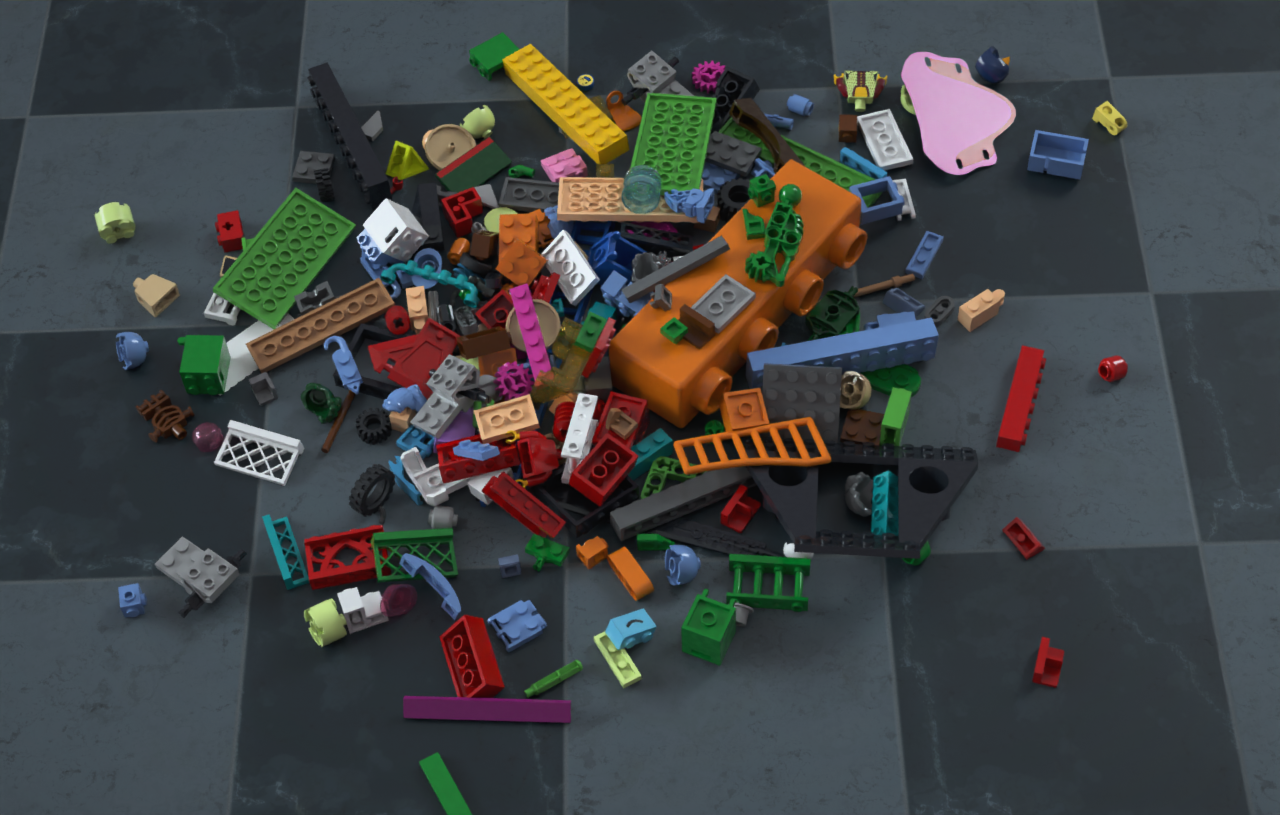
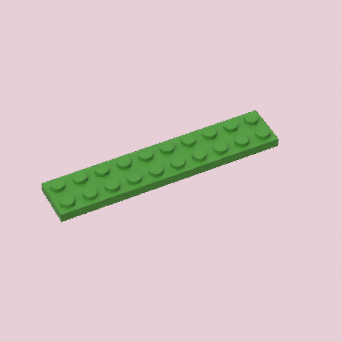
M731 117L719 133L762 148L759 159L762 161L768 160L774 168V160L767 146L756 135L737 125ZM782 136L807 168L849 191L850 186L875 180ZM882 192L862 197L867 208L875 203Z

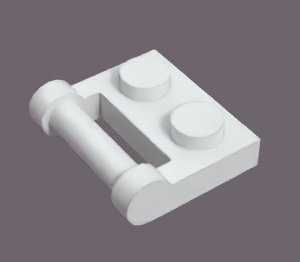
M213 293L204 311L205 318L226 322L229 325H235L240 308L234 305L231 313L227 314L226 312L231 303Z

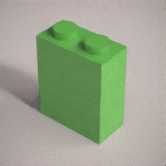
M893 387L881 425L880 445L891 443L894 446H900L910 412L911 391Z

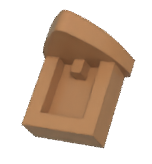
M612 408L607 416L606 429L612 430L626 440L638 427V423L620 409Z

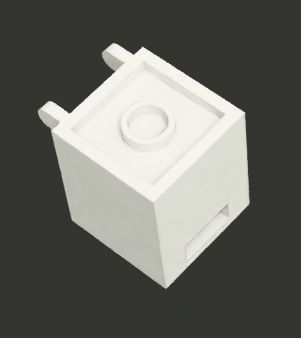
M385 199L363 224L384 254L403 262H407L429 237L408 208L388 199Z

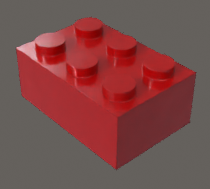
M606 433L571 473L568 484L595 504L601 506L635 467L638 455Z

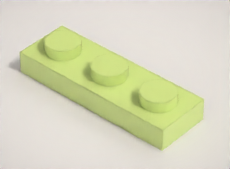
M605 631L594 636V642L623 689L642 680V675L625 648L617 650Z

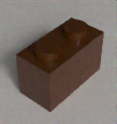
M486 230L473 233L470 255L476 256L475 259L486 260V258L496 255L499 233Z

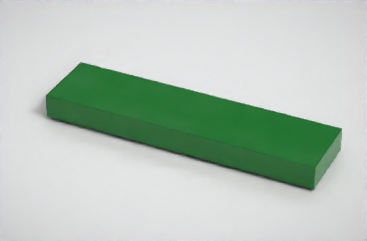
M437 752L419 761L447 815H472L439 753Z

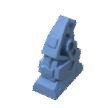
M694 188L684 191L672 189L671 194L664 192V199L667 205L676 213L683 212L688 217L697 216L698 222L705 223L714 206V189L710 188L704 192Z

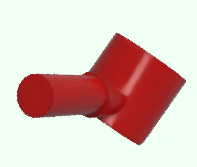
M398 177L392 179L391 195L403 188V180L398 183Z

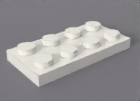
M890 109L857 116V124L877 167L885 171L913 164V157Z
M565 230L541 253L543 257L548 259L546 267L551 274L555 272L560 275L557 284L570 304L574 306L600 281L580 249Z

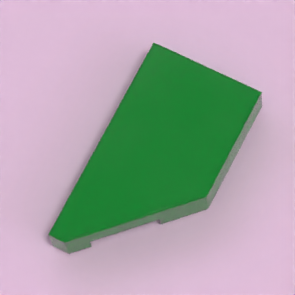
M743 209L747 240L765 238L764 220L759 216L752 215L747 209Z

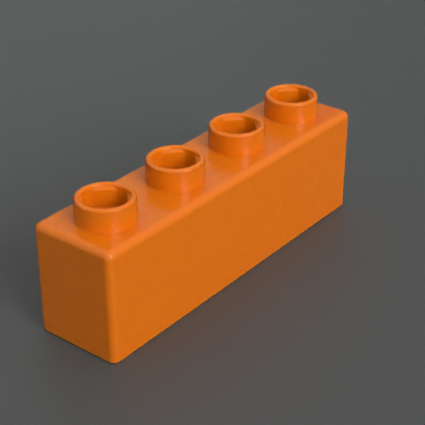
M790 159L770 179L776 185L774 202L757 207L754 201L750 199L710 240L712 241L722 235L730 249L665 285L672 293L671 309L664 311L661 307L654 309L650 305V302L654 301L651 299L609 342L612 386L628 396L648 400V409L678 428H684L700 411L706 415L717 411L720 408L718 401L722 394L731 390L733 375L747 362V353L774 348L778 339V328L792 313L802 317L812 310L823 291V280L836 266L844 270L850 268L861 256L867 242V233L859 228L861 199L858 196ZM787 184H794L802 192L801 202L793 207L796 214L801 216L804 224V233L799 245V251L795 259L789 264L784 286L778 287L770 280L764 283L762 280L755 282V278L749 279L748 274L745 272V261L750 257L751 253L756 254L758 250L764 252L766 247L764 245V238L747 240L743 209H747L754 216L761 217L764 220L766 229L776 203L780 202V189ZM778 253L775 259L778 274L785 262V257L782 253ZM725 274L756 293V298L719 334L715 332V336L701 349L696 348L683 338L680 342L674 344L660 333V328L673 317L677 320L680 319V308L684 304L691 308Z

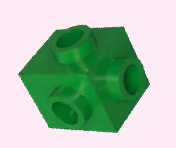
M767 174L755 177L749 181L748 194L757 207L774 202L776 185L773 180L769 179Z

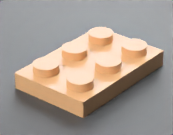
M530 394L474 410L483 444L513 436L510 434L505 435L510 430L519 434L520 431H531L540 428Z

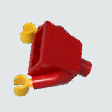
M513 430L508 431L505 435H513L514 439L506 440V443L512 444L515 440L520 439V441H517L521 468L523 478H527L524 481L521 479L515 481L521 482L523 488L528 485L532 487L546 482L553 474V469L558 468V460L563 459L561 457L562 450L556 449L555 442L547 439L546 436L538 431H520L519 434H516Z

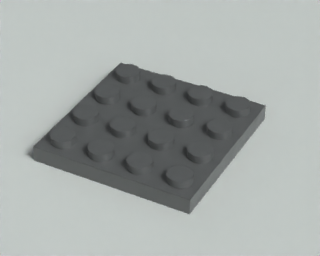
M764 363L762 396L769 423L811 417L823 441L833 440L835 443H838L842 368ZM807 425L796 427L802 441L813 439ZM789 429L778 430L782 440L792 438ZM770 432L760 434L761 439L772 437Z

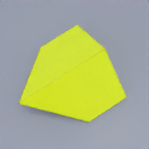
M395 141L386 175L403 180L429 170L412 146Z

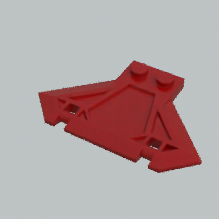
M428 318L419 334L367 347L374 371L380 374L383 369L390 373L387 378L404 388L417 384L423 396L428 400L433 394V391L426 384L431 378L429 372L431 369L437 371L449 354L453 356L452 352L457 345L456 337H460V335ZM390 360L393 363H395V365L392 366L389 363H387V361Z

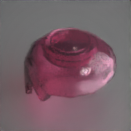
M210 422L198 425L192 433L194 444L202 452H211L217 449L222 444L224 438L220 428Z

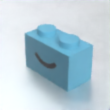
M643 608L611 619L605 633L617 650L629 649L635 644L650 641L657 626Z

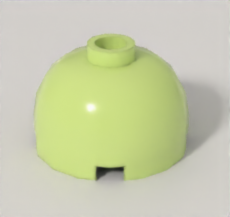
M483 105L484 109L481 110L479 107L463 119L465 121L463 125L460 123V126L466 129L474 139L482 137L485 139L492 134L491 130L494 128L495 118L487 105Z

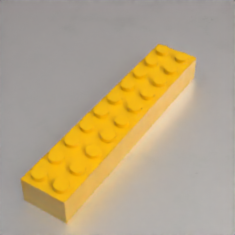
M531 43L502 59L505 74L600 167L629 151L627 135Z

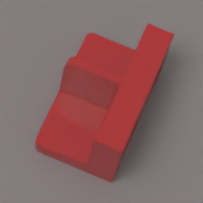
M741 484L721 512V524L738 533L744 531L761 506L760 502L748 497V487Z
M1042 637L1032 682L1056 688L1063 663L1064 650L1049 647L1050 638Z

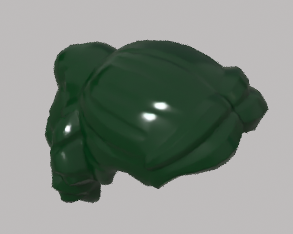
M307 384L305 391L300 396L305 409L318 416L321 424L332 422L338 416V411L341 409V398L334 397L331 390L321 384Z

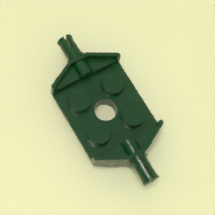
M852 286L848 292L835 289L825 294L806 317L805 324L812 333L807 341L838 336L856 313L859 314L860 307L853 298L858 292L857 287L854 288ZM829 310H836L837 313H836V314H830L828 311H829Z

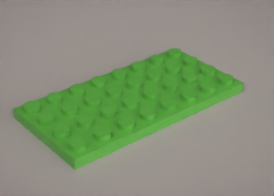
M647 93L627 180L626 192L664 195V192L671 194L672 189L677 191L692 190L693 188L700 190L717 98Z
M295 188L213 287V292L272 329H276L296 304L294 296L308 289L354 231L356 224Z

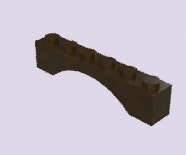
M752 98L734 100L729 112L730 116L737 125L756 135L767 146L774 160L773 171L775 173L790 159L805 166Z

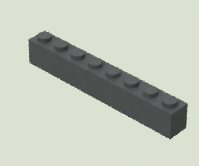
M746 466L705 472L693 479H688L666 490L653 493L644 499L610 512V525L619 539L623 541L734 495L741 484L748 487V489L757 484Z

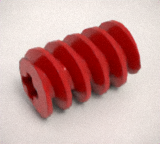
M395 305L386 311L385 321L390 332L400 335L408 331L410 328V318L404 307Z
M570 401L561 402L555 408L553 435L560 442H565L575 408V403Z

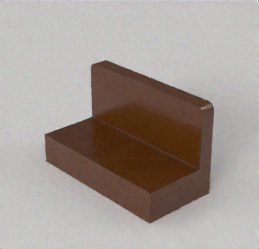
M686 304L680 308L679 321L688 327V333L682 338L696 348L701 349L715 336V323Z

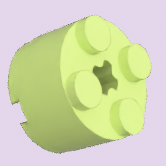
M119 202L108 203L99 208L100 211L95 213L99 234L107 243L112 244L117 239L134 236L135 223L131 209L125 203V206L119 205Z
M332 598L304 610L305 621H310V628H308L310 634L321 647L347 635L344 628L347 625L346 619L342 613L338 614L336 603Z

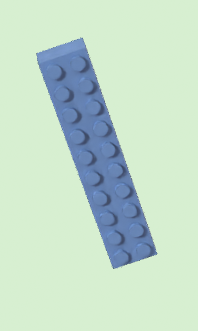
M926 318L747 353L746 378L750 389L760 388L762 393L764 363L842 368L843 375L846 371L861 373L886 367L891 368L896 365L911 364L922 360L927 361L935 358L939 334L933 319Z

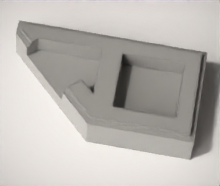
M377 111L361 127L366 138L372 142L383 131L380 111Z
M490 184L474 187L481 198L483 207L499 208Z

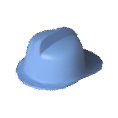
M426 248L416 254L414 261L418 263V268L424 269L425 265H430L435 269V273H441L442 258L439 252ZM412 275V281L416 287L424 286V289H429L438 283V281L433 279L426 280L419 275Z

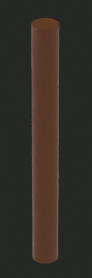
M349 390L321 449L324 453L329 452L356 395L351 390Z

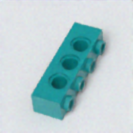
M889 470L873 477L871 532L874 535L893 533L895 536H898V476Z

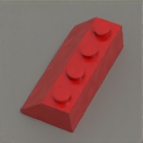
M463 615L440 636L457 697L493 698L505 687L484 620L479 617Z

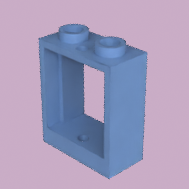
M890 176L849 187V192L861 199V225L902 214V209L905 205L902 195H899L897 184L892 181ZM888 191L892 202L867 208L862 197Z

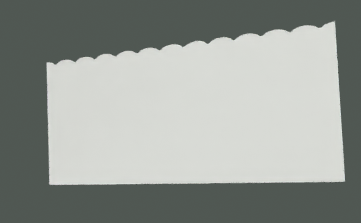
M287 314L277 328L294 320V318ZM258 320L226 343L231 358L225 392L242 381L246 376L252 374L253 371L259 369L246 343L274 329Z

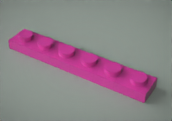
M528 284L512 288L510 293L537 388L555 383Z

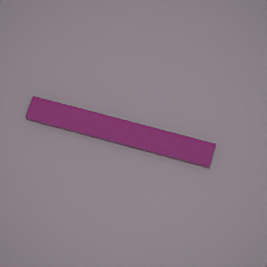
M404 696L403 698L404 718L571 723V700Z

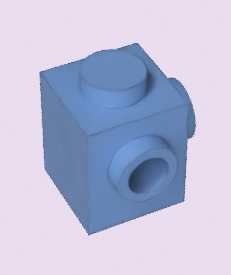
M139 584L118 587L120 608L124 617H136L140 614H145L144 606L147 605V598L145 593H142Z

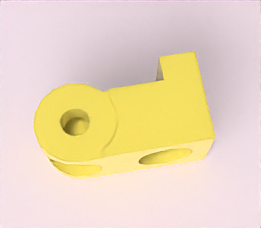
M1108 101L1096 108L1092 119L1096 123L1100 122L1107 128L1110 134L1117 135L1127 128L1126 119Z

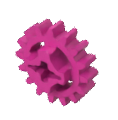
M704 61V65L699 63L698 68L694 67V72H692V84H695L696 89L700 88V92L707 90V93L710 91L715 93L717 80L724 72L725 65L720 66V62L714 64V61H711L709 64L707 61Z
M516 361L511 364L507 362L504 366L499 367V371L494 374L497 379L493 383L498 384L495 390H500L499 397L504 395L505 401L529 395L534 391L531 386L535 382L530 380L533 374H528L529 368L523 369V363L517 366Z

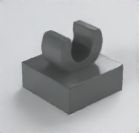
M663 284L656 285L655 292L650 294V297L654 300L650 302V305L654 309L661 307L664 311L670 310L672 306V293Z

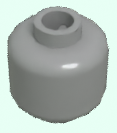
M437 505L434 509H430L428 525H431L432 529L452 528L457 526L458 515L454 514L452 507Z

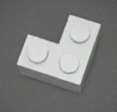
M357 587L345 589L337 593L349 633L389 621L379 591L367 593L360 597Z

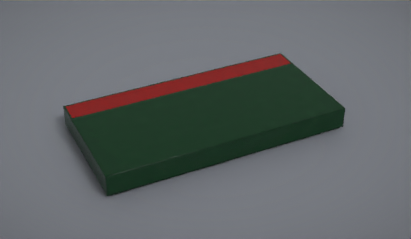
M489 136L437 172L435 177L448 192L459 193L469 188L483 185L510 166L512 161Z

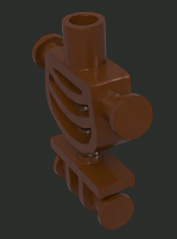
M162 389L159 390L160 393L150 396L151 401L145 399L142 405L135 406L139 414L146 421L152 418V425L155 431L149 433L148 436L154 442H157L160 436L167 439L173 434L178 440L184 439L187 436V431L183 428L187 425L186 418L195 416L190 406L182 412L178 406L171 405L169 396Z

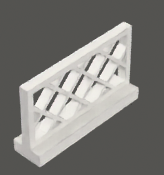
M230 420L227 426L229 431L214 464L285 486L299 454L302 455L304 451L301 441ZM232 436L240 438L241 443L230 446ZM252 442L257 443L259 448L248 452L246 445ZM244 447L246 454L236 458L233 451ZM270 447L275 449L276 453L265 457L263 450ZM261 452L264 459L253 463L250 456ZM287 452L292 453L291 459L283 463L280 456ZM232 454L233 460L227 463L221 461L224 455ZM278 457L281 464L270 468L268 461ZM248 458L251 465L244 468L240 467L238 462ZM266 463L267 471L262 473L256 471L255 467ZM284 469L285 473L282 479L274 477L273 472Z

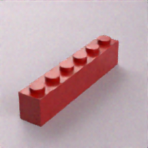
M1023 345L1021 347L996 447L1019 452L1021 445L1025 446L1027 434H1024L1025 429L1029 430L1031 419L1028 416L1029 414L1033 415L1035 403H1032V400L1037 399L1039 388H1036V384H1041L1043 373L1039 372L1040 369L1044 370L1047 359L1043 358L1044 350Z

